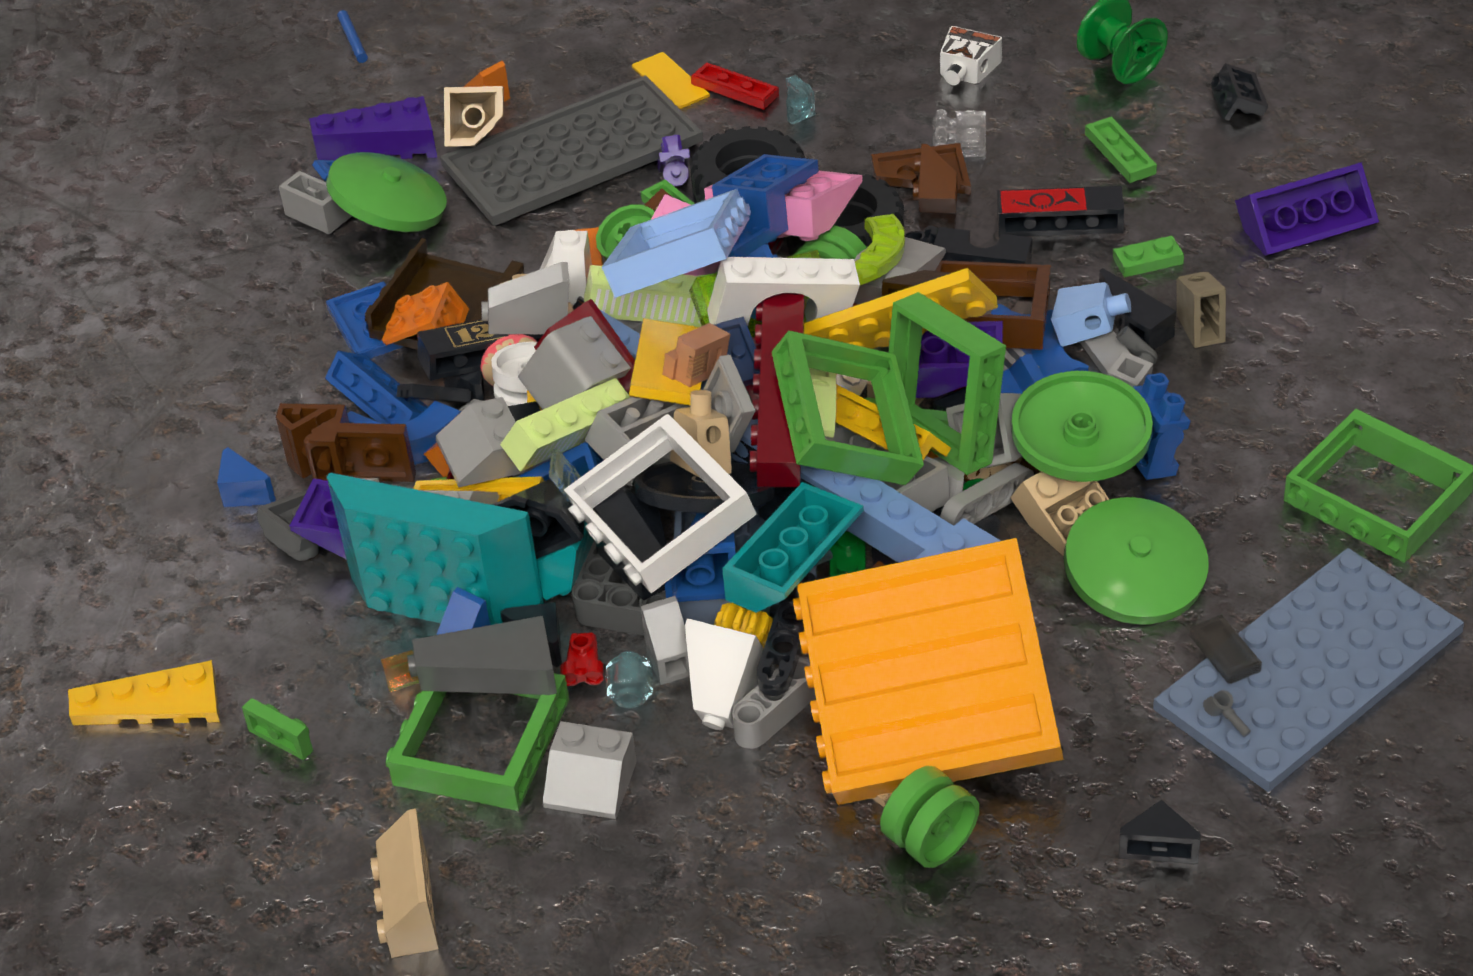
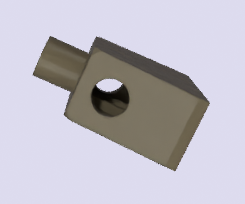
M1209 272L1179 276L1176 280L1177 317L1193 347L1198 348L1226 342V288Z

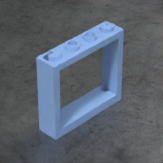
M738 189L630 227L602 266L614 297L617 298L727 259L751 215L750 206L745 203L743 197L741 198Z

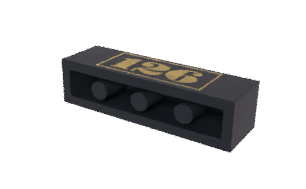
M482 319L417 332L418 359L430 381L481 370L482 356L487 348L498 339L510 334H488V321H482ZM544 334L524 335L533 337L538 342Z

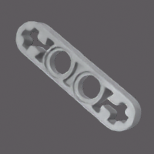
M1014 463L950 498L944 505L940 518L952 525L957 524L963 518L975 524L1012 503L1013 501L1010 498L1023 481L1034 476V472L1019 463Z

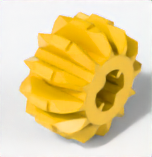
M734 603L722 604L720 611L717 612L714 625L756 635L764 648L773 618L766 612L759 611L755 613Z

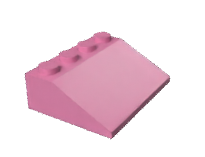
M819 171L808 178L806 183L790 189V192L785 194L789 230L779 235L778 238L793 235L799 236V239L802 241L818 239L820 234L833 227L862 183V175ZM712 185L704 188L705 200L712 198Z

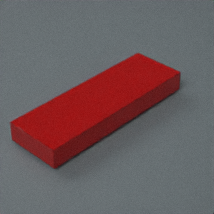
M705 63L691 75V84L763 110L779 96V87L710 63Z

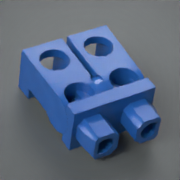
M1163 373L1148 374L1143 386L1133 387L1148 404L1153 421L1149 448L1143 458L1136 464L1146 480L1176 476L1179 464L1174 458L1175 451L1184 439L1183 430H1188L1191 422L1183 412L1186 402L1181 395L1167 391L1169 380Z

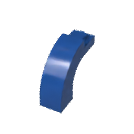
M434 401L416 418L398 423L406 424L414 465L429 461L424 453L437 442L436 435L461 413L460 410ZM353 411L348 413L349 423L385 424Z

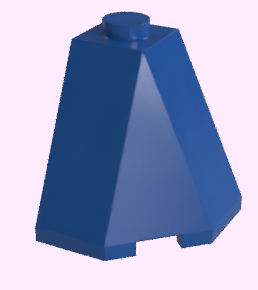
M696 514L690 527L708 514ZM734 532L665 583L666 598L675 596L678 602L725 599L722 568L736 554Z

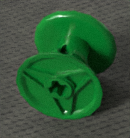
M1099 0L1089 9L1081 21L1077 33V49L1080 55L1088 60H1100L1112 54V71L1115 78L1123 84H1134L1150 74L1163 57L1168 41L1166 25L1158 18H1144L1131 25L1132 7L1129 0Z

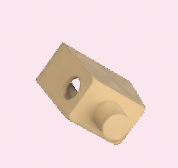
M691 391L690 407L676 409L673 419L730 474L732 468L728 419L725 415L711 408V391ZM671 450V462L700 477L674 450Z

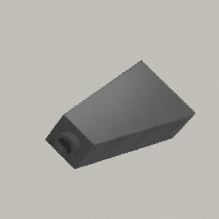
M543 616L412 639L414 654L407 656L411 677L418 676L421 691L534 695L557 694Z

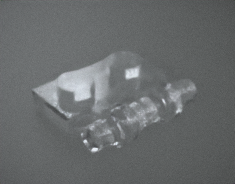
M940 109L936 112V116L932 121V127L935 131L932 135L933 146L960 143L964 157L986 156V111H956V118L950 119L947 116L946 110Z

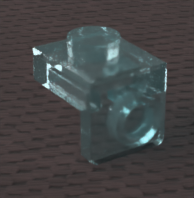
M797 75L786 78L788 122L795 124L815 116V98L811 86L802 81Z

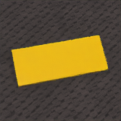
M664 52L632 64V68L642 77L646 75L679 109L710 97V94L705 89L692 85L691 76Z

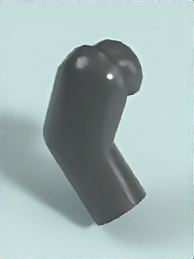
M1125 326L1119 331L1116 338L1135 356L1151 362L1153 365L1157 363L1156 351L1130 327Z

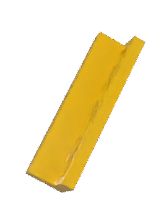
M836 384L835 423L888 451L877 405ZM914 424L923 461L930 449L947 457L951 447L931 432Z

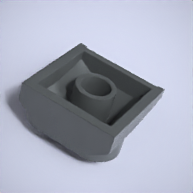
M307 490L260 506L257 511V520L263 530V535L285 553L299 561L308 560L319 553V545L290 531V524Z

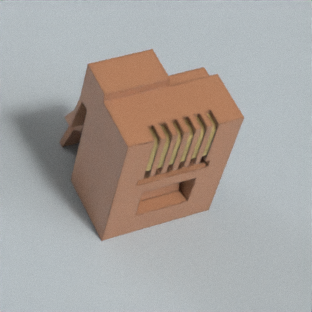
M708 323L679 336L676 349L665 353L662 375L671 380L675 379L688 387L707 380L719 356L727 355L730 333Z

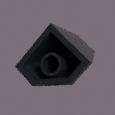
M563 474L559 475L558 486L552 479H549L492 504L529 513L536 559L577 543L584 537L585 521L578 523L568 510L572 503L567 499V494H563ZM565 478V489L571 485L569 478Z
M621 487L593 508L596 514L642 563L667 545L658 507L642 502L629 489ZM605 542L596 543L597 553L643 601L665 590V584L653 593H650L642 583L636 586L623 569L626 565L622 561L619 564H615L604 549V546H606Z

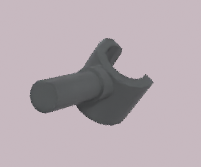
M1220 690L1214 694V697L1210 696L1204 700L1203 707L1209 715L1219 716L1223 714L1243 737H1246L1251 732L1231 708L1233 697L1228 691Z

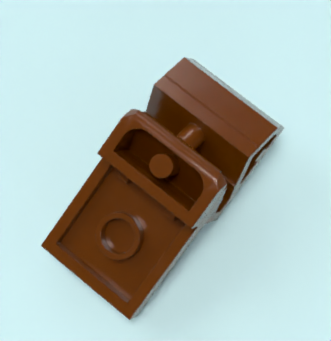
M280 403L276 414V421L287 464L303 479L312 474V478L327 481L328 474L335 473L355 478L392 479V482H414L416 470L406 424L349 423L346 406L343 404Z

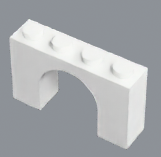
M727 257L719 265L707 309L709 323L714 325L744 316L748 326L754 308L766 298L781 293H798L809 297L805 309L807 322L853 307L860 286L854 259Z

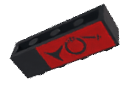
M1122 186L997 190L999 238L1001 234L1029 237L1123 233L1124 201Z

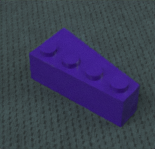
M424 96L417 98L409 97L401 101L379 103L375 106L360 109L352 108L344 112L321 114L317 117L309 118L318 160H336L344 155L359 152L400 155L401 159H413V154L426 153L427 158H438L433 129Z

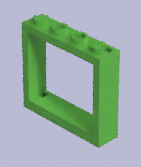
M917 292L893 302L888 353L896 355L913 424L931 432L951 447L947 457L932 449L930 451L968 475L992 464L1006 345ZM922 328H925L970 356L961 434L915 404Z
M788 330L773 349L772 357L796 464L906 485L923 467L924 463L896 355ZM809 368L871 381L889 452L825 439Z
M1355 409L1286 476L1284 501L1405 563L1473 492V465ZM1355 445L1445 491L1406 531L1315 485V483Z
M554 673L557 694H513L539 700L504 775L414 758L447 693L441 691L419 692L416 695L414 709L409 719H405L401 725L400 737L395 747H391L386 756V767L389 768L393 786L519 811L569 701L565 675Z

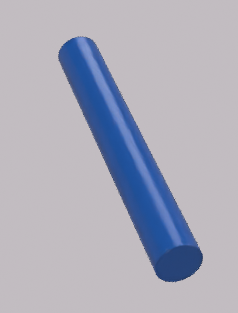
M345 10L339 11L337 17L359 63L366 62L368 56L348 12Z

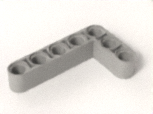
M801 651L791 685L785 693L778 696H769L764 694L757 685L736 703L732 710L734 738L739 746L753 749L763 745L809 705L810 701L816 698L815 689H809L804 667L810 665L809 653L803 654ZM779 667L768 680L774 681L776 676H780Z

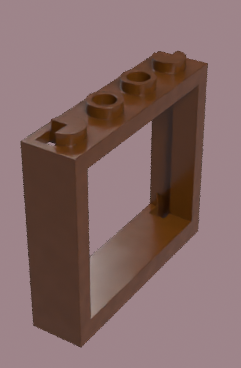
M941 260L935 271L954 273L968 268L996 296L1033 297L1031 316L984 314L979 317H968L964 320L967 322L1003 321V344L1006 345V348L1043 350L1050 296L1051 265Z

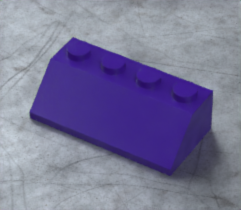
M1362 162L1249 194L1235 200L1243 230L1264 256L1379 222Z

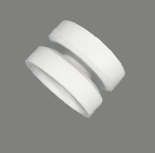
M520 342L506 346L497 351L491 359L493 381L495 382L494 396L495 398L503 397L507 406L527 403V389L519 380L518 375L535 353L534 346L537 342Z

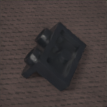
M1225 63L1220 72L1216 73L1213 77L1211 89L1222 119L1229 121L1237 108L1243 113H1254L1263 116L1268 109V104L1255 72Z

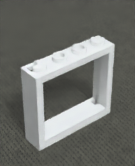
M668 413L564 489L572 503L568 510L578 523L585 521L588 524L585 528L597 544L604 541L606 544L604 549L614 563L619 564L622 561L626 565L623 569L629 579L636 586L642 583L650 593H653L757 515L747 492ZM674 450L724 503L642 563L596 514L593 508L664 455Z

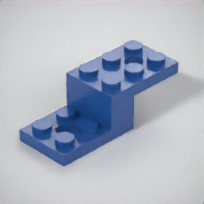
M764 154L712 185L713 197L738 189L741 198L743 197L745 203L749 204L751 210L750 219L728 257H746L760 246L775 241L779 235L789 230L785 194H788L790 189L806 183L808 178L819 172L818 160Z

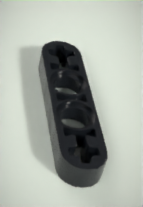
M809 572L800 583L817 580V577ZM797 586L778 604L757 667L758 687L764 694L769 696L781 695L789 689L802 651L799 632L805 631L803 620L795 624H790L783 620L784 616L788 613H795L793 599L797 598ZM779 642H789L794 646L787 653H779L773 649ZM774 664L779 666L780 676H776L774 681H770L768 678L773 676Z

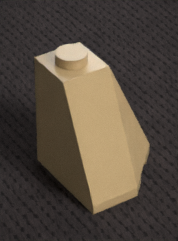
M444 87V146L475 147L504 117V87Z

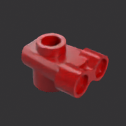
M593 632L572 633L570 636L567 658L560 666V674L565 675L567 686H575L580 682L598 685L604 679V664L599 661L597 637Z

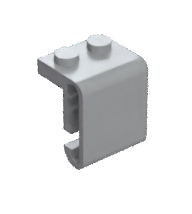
M589 316L548 334L520 372L518 378L543 410L609 380L619 379L625 376L631 367L593 318Z

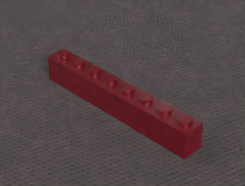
M781 293L773 295L756 306V321H762V324L755 325V345H761V349H754V370H760V374H753V394H759V399H752L755 409L752 420H758V424H751V446H757V451H750V472H757V487H798L800 485L801 465L796 464L772 351L788 330L804 334L805 295Z

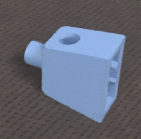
M1105 282L1059 289L1051 321L1060 346L1071 345L1111 332L1115 315L1131 312V301L1127 293L1112 296L1109 285Z

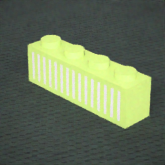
M590 265L584 293V303L592 299L600 310L615 319L643 322V318L701 327L709 323L707 309L716 278L708 275L694 276L682 274L615 298L602 266Z
M614 378L516 421L500 445L521 472L550 459L551 453L556 456L585 442L597 412L626 400L630 396L619 381Z

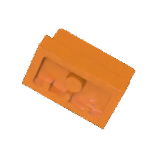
M449 282L438 286H429L422 292L412 296L405 295L396 302L395 310L386 325L382 341L385 345H389L416 335L419 331L464 323L469 308Z

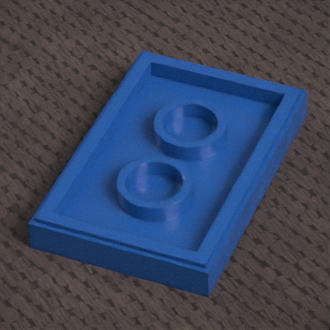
M384 281L326 301L327 309L352 353L365 355L369 359L405 347L394 343L385 345L382 340L369 337L365 313L367 308L373 305L379 297L381 289L386 286Z

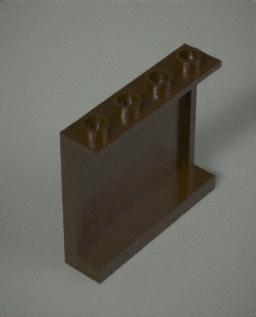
M421 238L416 247L409 251L407 259L402 266L395 270L394 276L387 286L381 289L380 295L373 305L367 308L365 322L368 324L369 337L382 340L386 331V325L390 321L395 310V304L400 298L405 295L412 296L422 292L429 286H438L449 282L469 308L465 322L482 319L481 302H488V288L512 280L513 275L524 274V263L512 260L504 273L429 255L427 253L426 239ZM416 334L394 342V344L418 350V336Z

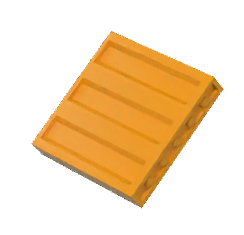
M1017 538L797 585L799 598L793 599L794 610L797 620H803L805 630L799 632V640L802 653H809L810 665L804 667L809 689L814 688L816 700L810 701L814 723L820 722L822 735L816 736V742L820 758H826L828 766L827 771H822L823 783L826 794L832 793L838 805L876 798L880 794L893 793L907 776L924 766H935L946 774L952 782L1064 760Z

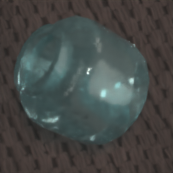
M626 651L611 659L606 665V693L618 706L622 708H636L651 697L653 693V669L651 662L647 658L636 652Z

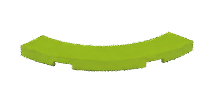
M894 214L867 217L865 219V230L869 233L872 243L860 254V259L855 261L860 285L869 283L888 273L898 264L903 256L905 248L904 227Z

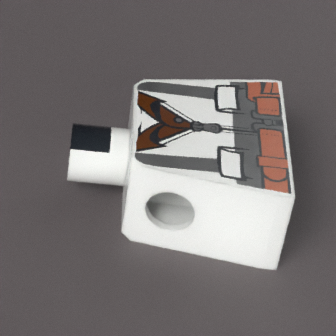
M951 26L940 52V74L951 85H957L960 81L973 84L980 83L1002 62V37Z

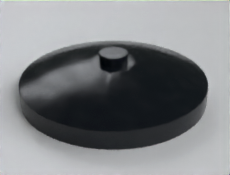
M731 461L732 470L729 475L747 492L753 507L763 505L774 499L777 494V487H757V472H750V463ZM673 462L648 467L635 477L636 497L651 506L682 513L709 514L724 503L700 477Z

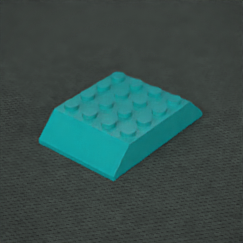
M335 473L328 474L327 481L350 575L368 608L441 624L452 592L459 587L486 600L490 625L502 623L500 612L505 608L544 604L528 512Z

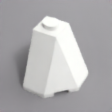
M556 231L540 270L560 262H568V302L574 306L579 296L584 298L589 268L592 265L588 231Z
M687 618L685 632L693 710L702 720V724L711 729L723 730L724 726L733 728V707L758 685L757 667L764 648L756 635Z

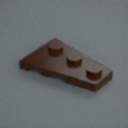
M960 143L931 146L957 171V193L971 195V184ZM921 148L871 154L874 177L876 180L882 179L886 181L890 186L913 188L914 182L919 183L920 174H915V155H921Z

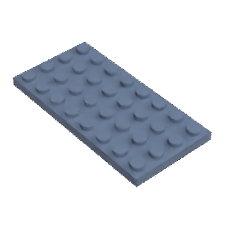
M1347 548L1157 696L1153 702V709L1269 793L1463 632L1464 622ZM1220 690L1228 691L1233 697L1231 708L1251 732L1246 737H1243L1223 714L1219 716L1209 715L1203 707L1204 700L1210 696L1214 697V694Z

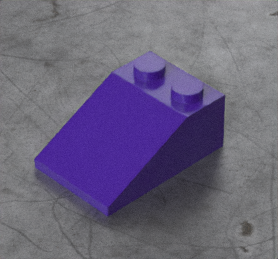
M1003 321L969 322L1003 343ZM926 331L921 338L916 398H935L967 386L970 356L930 331Z
M313 478L290 524V531L346 559L328 481Z

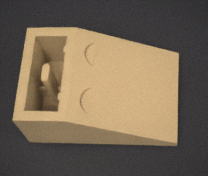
M1042 471L1023 481L1010 497L1028 525L1062 556H1064L1068 534L1079 516L1090 507L1110 500L1098 481L1064 480L1050 476Z

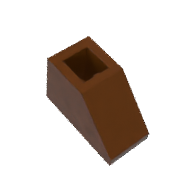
M921 144V155H915V174H920L919 183L914 182L913 201H919V212L956 213L957 171L928 144Z

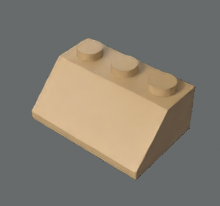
M415 808L406 811L376 840L377 857L371 858L374 881L380 880V888L374 889L377 912L383 911V919L377 920L380 944H388L391 958L438 950L428 856Z

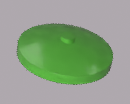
M359 152L339 157L330 166L326 180L329 195L344 211L365 223L393 231L414 232L429 229L442 219L447 204L443 188L430 174L414 164L385 154Z
M1067 371L1047 376L1029 386L1020 395L1012 413V438L1022 457L1038 470L1064 480L1088 482L1120 475L1131 469L1143 458L1149 448L1152 437V414L1141 394L1124 381L1098 372Z
M1121 497L1106 500L1090 507L1072 525L1064 549L1065 571L1071 586L1079 597L1097 612L1124 623L1139 625L1157 624L1178 617L1196 602L1202 592L1208 574L1207 550L1195 527L1174 509L1149 499Z

